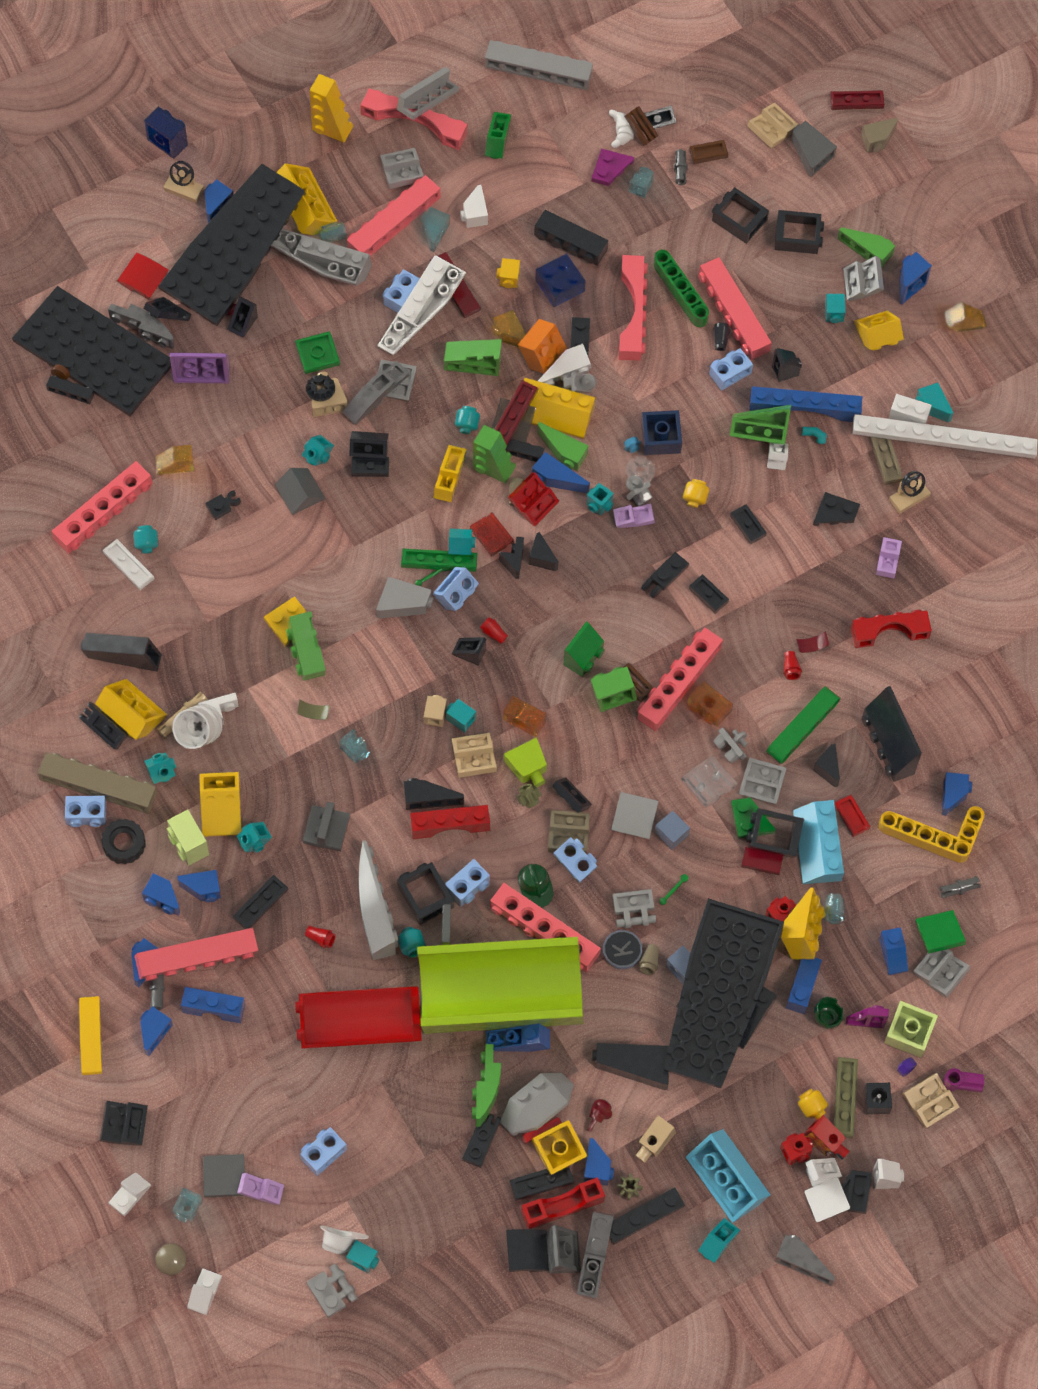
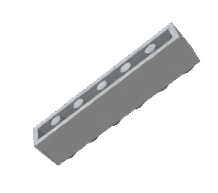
M490 40L485 55V68L588 90L593 71V63L586 60H576L568 56L563 57L553 53L537 51L536 49L505 44L501 41Z

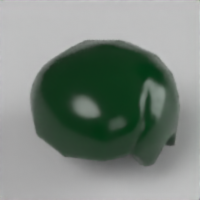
M828 996L821 998L814 1008V1018L822 1028L834 1029L843 1020V1008L839 1006L836 998Z

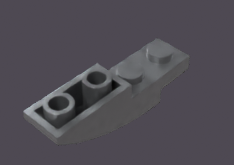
M110 304L108 312L112 321L124 323L132 329H139V335L145 341H153L161 347L174 349V338L169 330L157 318L150 316L149 312L133 304H130L128 309Z
M396 360L385 371L382 369L358 392L343 410V414L354 425L358 424L382 403V399L409 376V372Z
M597 1211L593 1212L577 1294L597 1298L614 1215Z

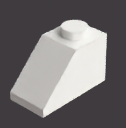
M481 185L474 189L463 203V211H460L462 222L465 221L466 228L488 225V213Z
M877 1159L873 1168L874 1188H899L901 1182H904V1171L900 1169V1164L885 1159Z

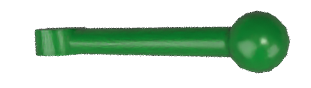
M438 569L423 579L416 580L415 585L422 586L423 582L442 571L448 570Z
M686 874L681 875L680 881L664 898L659 900L661 905H665L668 898L681 884L688 881Z

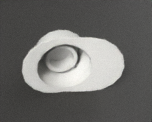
M320 1226L324 1230L322 1248L335 1254L348 1252L356 1239L369 1238L368 1235Z

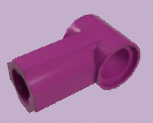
M952 1068L945 1074L942 1082L946 1089L950 1091L965 1090L982 1093L985 1078L984 1074L962 1072L957 1068ZM949 1076L955 1077L957 1083H952L949 1080Z

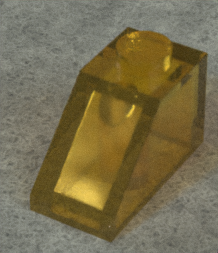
M963 302L944 312L946 325L957 332L987 327L983 311Z
M511 310L493 318V325L491 326L493 334L502 339V342L518 347L519 342L526 333L514 311Z
M192 445L172 446L157 455V475L194 471Z

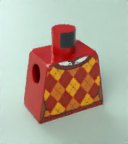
M824 1115L815 1120L804 1132L805 1137H809L813 1146L825 1156L834 1153L843 1160L850 1152L841 1144L846 1139L845 1136Z

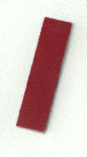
M447 252L438 255L439 258L454 265ZM462 279L453 293L452 299L464 318L481 311V307Z
M521 380L494 429L501 433L507 446L539 390L538 387L524 380Z

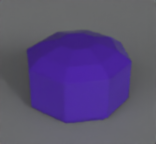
M912 1057L907 1058L899 1064L897 1071L904 1077L917 1066V1063Z

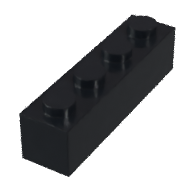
M50 375L46 384L47 391L89 405L94 397L92 388L60 379L57 376Z
M512 439L505 449L512 456L537 462L545 452V448Z

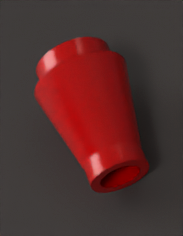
M490 617L480 626L483 634L500 644L508 637L497 621Z
M787 651L784 653L783 674L787 680H797L801 677L802 669L795 652Z
M308 926L305 937L310 938L323 948H331L335 942L336 934L332 933V930Z

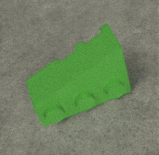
M483 425L473 442V468L480 474H486L506 484L516 465L510 461L511 454L506 452L507 445L500 432Z

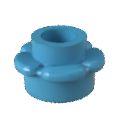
M637 437L629 438L624 442V449L630 453L636 452L640 449L641 441Z

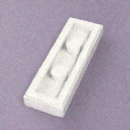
M118 539L103 550V554L140 591L154 580V576Z

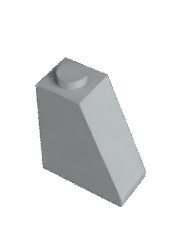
M388 577L376 609V617L390 618L426 614L427 609L433 605L434 597H432V590Z

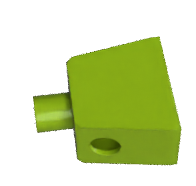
M537 738L504 753L505 764L521 783L532 780L536 787H540L545 783L542 774L547 771V764Z

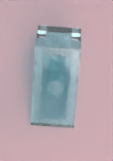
M430 207L428 212H424L421 222L430 251L434 252L450 225V215Z

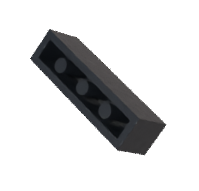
M544 210L535 224L534 235L538 239L550 242L556 248H562L571 255L584 259L587 263H593L598 266L608 250L609 240L547 210Z

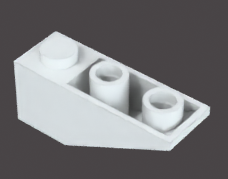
M581 344L565 350L538 381L554 385L556 381H564V377H571V372H589V369L592 367L584 345Z

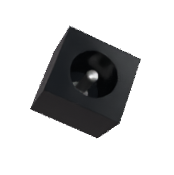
M890 1082L866 1083L864 1087L866 1115L890 1114L892 1110Z

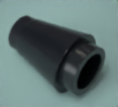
M716 323L712 329L715 350L725 351L731 329L727 323Z

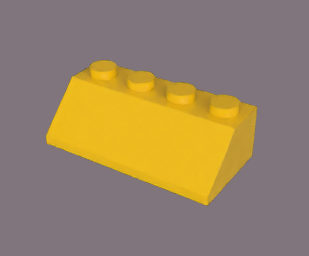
M285 163L277 171L278 174L302 188L306 193L299 201L296 211H293L291 214L301 234L316 235L339 224L309 167Z
M524 378V381L538 387L539 390L521 422L536 426L541 422L564 434L584 439L595 408V397Z

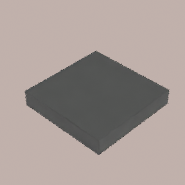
M444 904L442 945H450L451 904Z
M244 1154L203 1156L204 1198L244 1196L237 1193L241 1176L245 1173Z

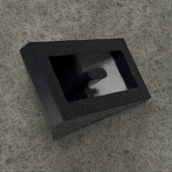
M240 296L227 330L245 337L258 318L257 305Z
M536 533L529 557V565L552 571L558 570L559 561L541 533Z
M485 637L459 638L452 655L479 666L486 652L487 639Z
M831 744L815 762L813 771L834 787H838L840 775L836 744Z

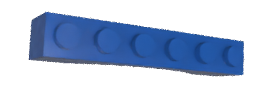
M752 386L749 411L791 405L790 411L816 412L831 416L840 421L853 422L854 415H861L863 396Z

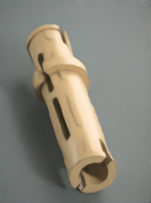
M200 691L189 702L186 701L178 712L157 728V731L166 738L172 732L173 721L176 715L185 709L198 705L200 702L207 701V697Z

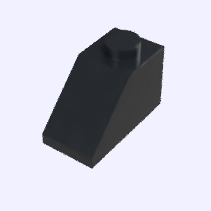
M780 348L775 349L772 369L778 382L799 376L800 368H802L800 358H796L793 351Z

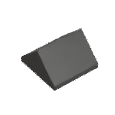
M290 468L275 483V487L292 515L325 500V496L308 468Z
M557 1225L552 1226L546 1233L549 1274L581 1272L578 1232Z

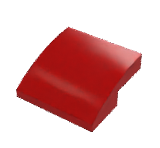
M136 252L117 282L131 292L135 290L149 300L169 270L156 261Z
M534 472L508 496V499L533 526H536L559 502L551 488L546 487L537 473Z

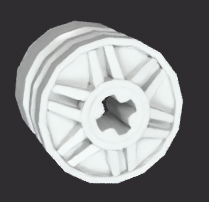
M199 704L185 709L176 715L172 731L180 745L188 749H196L214 742L222 732L223 722L221 715L214 707L207 704Z

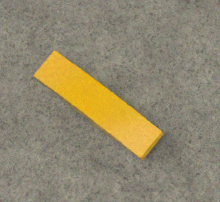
M100 997L79 998L82 1075L102 1074Z

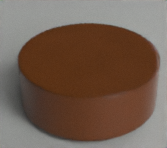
M59 364L54 365L51 370L52 376H57L63 380H67L70 376L69 370Z

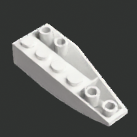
M435 255L379 342L378 347L392 355L398 352L448 303L466 272Z

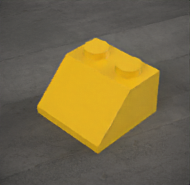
M888 310L854 320L863 345L870 350H879L881 346L898 344V341L904 340L900 318Z
M569 1120L532 1139L540 1159L551 1175L587 1157Z

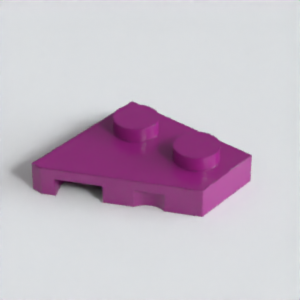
M879 1005L868 1007L847 1016L846 1025L884 1029L889 1017V1009H884L883 1006Z

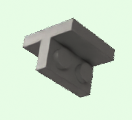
M326 802L325 808L312 805L303 843L341 852L350 813L335 810V804L332 802Z

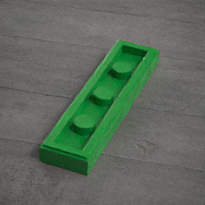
M402 548L401 568L445 569L452 571L455 567H463L469 572H476L478 553L471 552V555L448 554V551Z

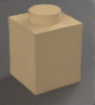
M439 695L427 696L424 724L443 727L447 699Z

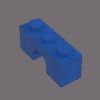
M185 987L181 1009L182 1013L202 1016L203 1013H211L221 1017V1020L241 1024L245 1000L244 997Z

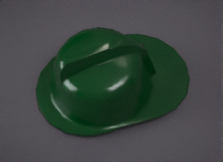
M528 864L519 871L518 883L522 895L541 908L547 906L552 901L554 895L547 870L538 864Z

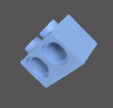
M403 269L400 274L394 277L390 288L387 287L383 293L384 305L398 313L420 278Z
M740 348L729 352L721 360H715L710 366L709 375L722 391L750 375L753 364Z
M455 567L435 590L433 595L446 610L456 611L463 606L466 598L474 593L479 583L466 568Z
M66 796V824L71 827H80L81 825L99 827L106 825L107 802L105 796ZM74 810H80V811H81V812H80L79 814H77V815H72V814H71ZM93 810H100L97 815L91 814Z
M570 837L553 855L581 883L597 868L595 864L597 860L591 853L586 854L582 850L584 846L577 838L573 840ZM567 847H573L576 850V854L568 857L564 850ZM581 861L587 862L589 869L587 871H580L578 863Z
M473 859L446 882L445 886L452 898L462 906L465 903L469 904L475 898V894L478 891L482 892L489 886L490 875ZM473 875H478L481 877V879L478 881H474L471 879V877ZM458 888H465L467 891L465 893H458L456 890Z
M331 1127L327 1130L323 1129L318 1133L317 1139L312 1144L309 1142L301 1149V1160L316 1176L322 1173L347 1150V1144ZM327 1140L335 1141L333 1147H327L324 1144ZM313 1153L320 1155V1158L316 1161H312L309 1157Z

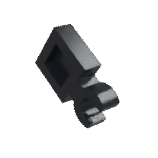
M235 490L230 491L225 498L221 494L205 503L215 520L232 512L230 506L240 505V498L236 500L231 499L236 496Z

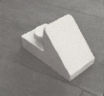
M770 442L767 468L785 470L788 459V444Z
M236 693L198 703V705L207 704L214 707L221 715L223 725L224 721L221 712H229L239 707Z
M835 1158L813 1159L806 1162V1172L813 1187L836 1177H842Z
M136 1172L121 1182L122 1187L108 1202L109 1205L124 1217L151 1187V1184Z
M202 1269L197 1283L192 1287L187 1308L207 1316L222 1275Z

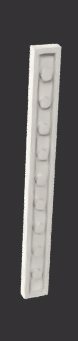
M856 414L853 418L852 434L1034 459L1037 456V439Z

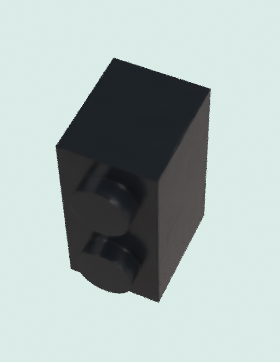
M352 431L349 456L386 459L389 433Z

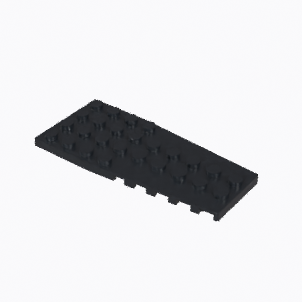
M261 164L190 243L159 284V289L218 326L253 279L261 266V261L270 252L271 245L274 241H277L280 231L289 222L292 212L296 211L302 196L306 195L305 191L269 167Z
M708 898L690 952L664 1071L722 1088L766 982L783 929V921Z

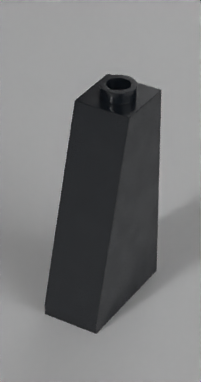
M86 633L81 643V650L89 659L150 671H158L162 657L160 651L148 637Z
M597 1043L596 1050H592V1061L596 1062L597 1069L655 1088L668 1090L669 1072L664 1071V1065L669 1046Z

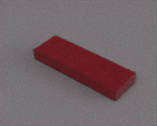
M883 90L830 91L831 110L884 109L885 106Z

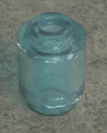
M337 221L321 226L319 235L322 241L331 243L343 239L344 236H347L344 223Z
M829 894L825 900V920L829 921L830 924H839L845 919V901L840 894Z

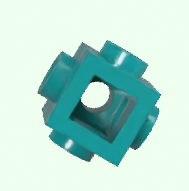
M322 435L311 437L306 442L302 456L311 465L325 464L330 459V453L335 445Z
M598 483L586 495L588 509L600 516L605 511H610L614 504V493L601 483Z
M166 752L157 753L152 758L144 761L154 784L167 782L176 776L174 769L177 767L173 757L169 758Z
M255 822L244 826L242 832L237 835V838L245 852L257 853L265 848L264 845L272 839V836L264 822Z

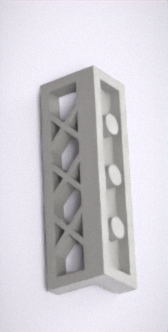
M444 67L400 94L397 110L414 120L457 93L459 86L449 81L450 70ZM444 86H447L448 88H450V90H446V89H442V88H443ZM432 94H438V95H440V96H439V97H432L431 95H432ZM424 101L428 102V104H419V102ZM408 109H417V111L411 112Z

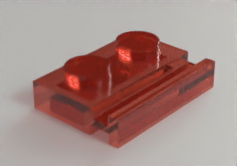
M493 512L470 525L473 534L491 557L505 549L509 544L514 543V539Z

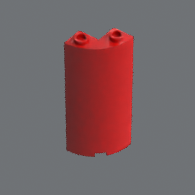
M418 986L300 993L299 1001L295 1002L296 1014L300 1013V1029H296L297 1041H301L302 1049L422 1041Z

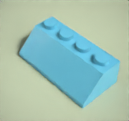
M834 800L816 801L793 810L795 817L804 818L798 846L803 884L842 881L844 869Z
M724 1129L711 1133L686 1156V1159L732 1223L758 1207L771 1195Z

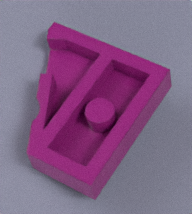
M601 148L591 182L609 186L616 177L624 172L627 166L634 163L635 157Z

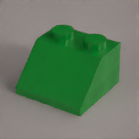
M587 621L564 650L563 665L581 677L586 672L589 673L592 670L593 662L596 658L600 659L605 651L604 640Z

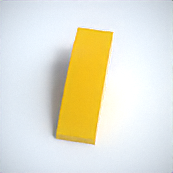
M448 445L434 488L433 498L452 502L467 449Z

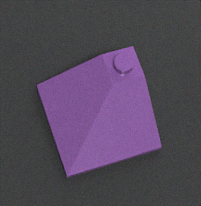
M170 353L174 383L229 384L230 360L228 354Z

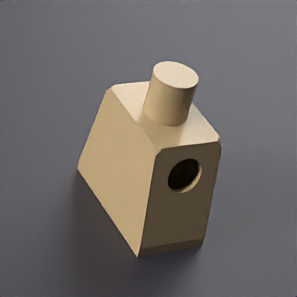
M320 372L322 375H328L327 372ZM331 378L335 383V393L330 399L321 402L312 399L313 417L343 412L347 407V399L337 378ZM324 383L320 386L317 385V391L321 388L324 389Z
M658 1115L640 1139L639 1144L642 1147L635 1156L644 1163L651 1154L657 1157L676 1134L675 1128ZM651 1140L657 1141L655 1145H649Z

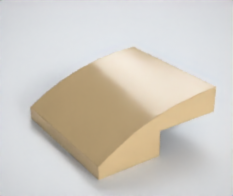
M776 103L764 108L760 115L751 119L747 124L771 149L790 136L793 129L798 125Z
M490 733L452 738L459 778L497 772Z
M937 1073L932 1074L902 1093L925 1128L959 1108L952 1093L946 1089Z

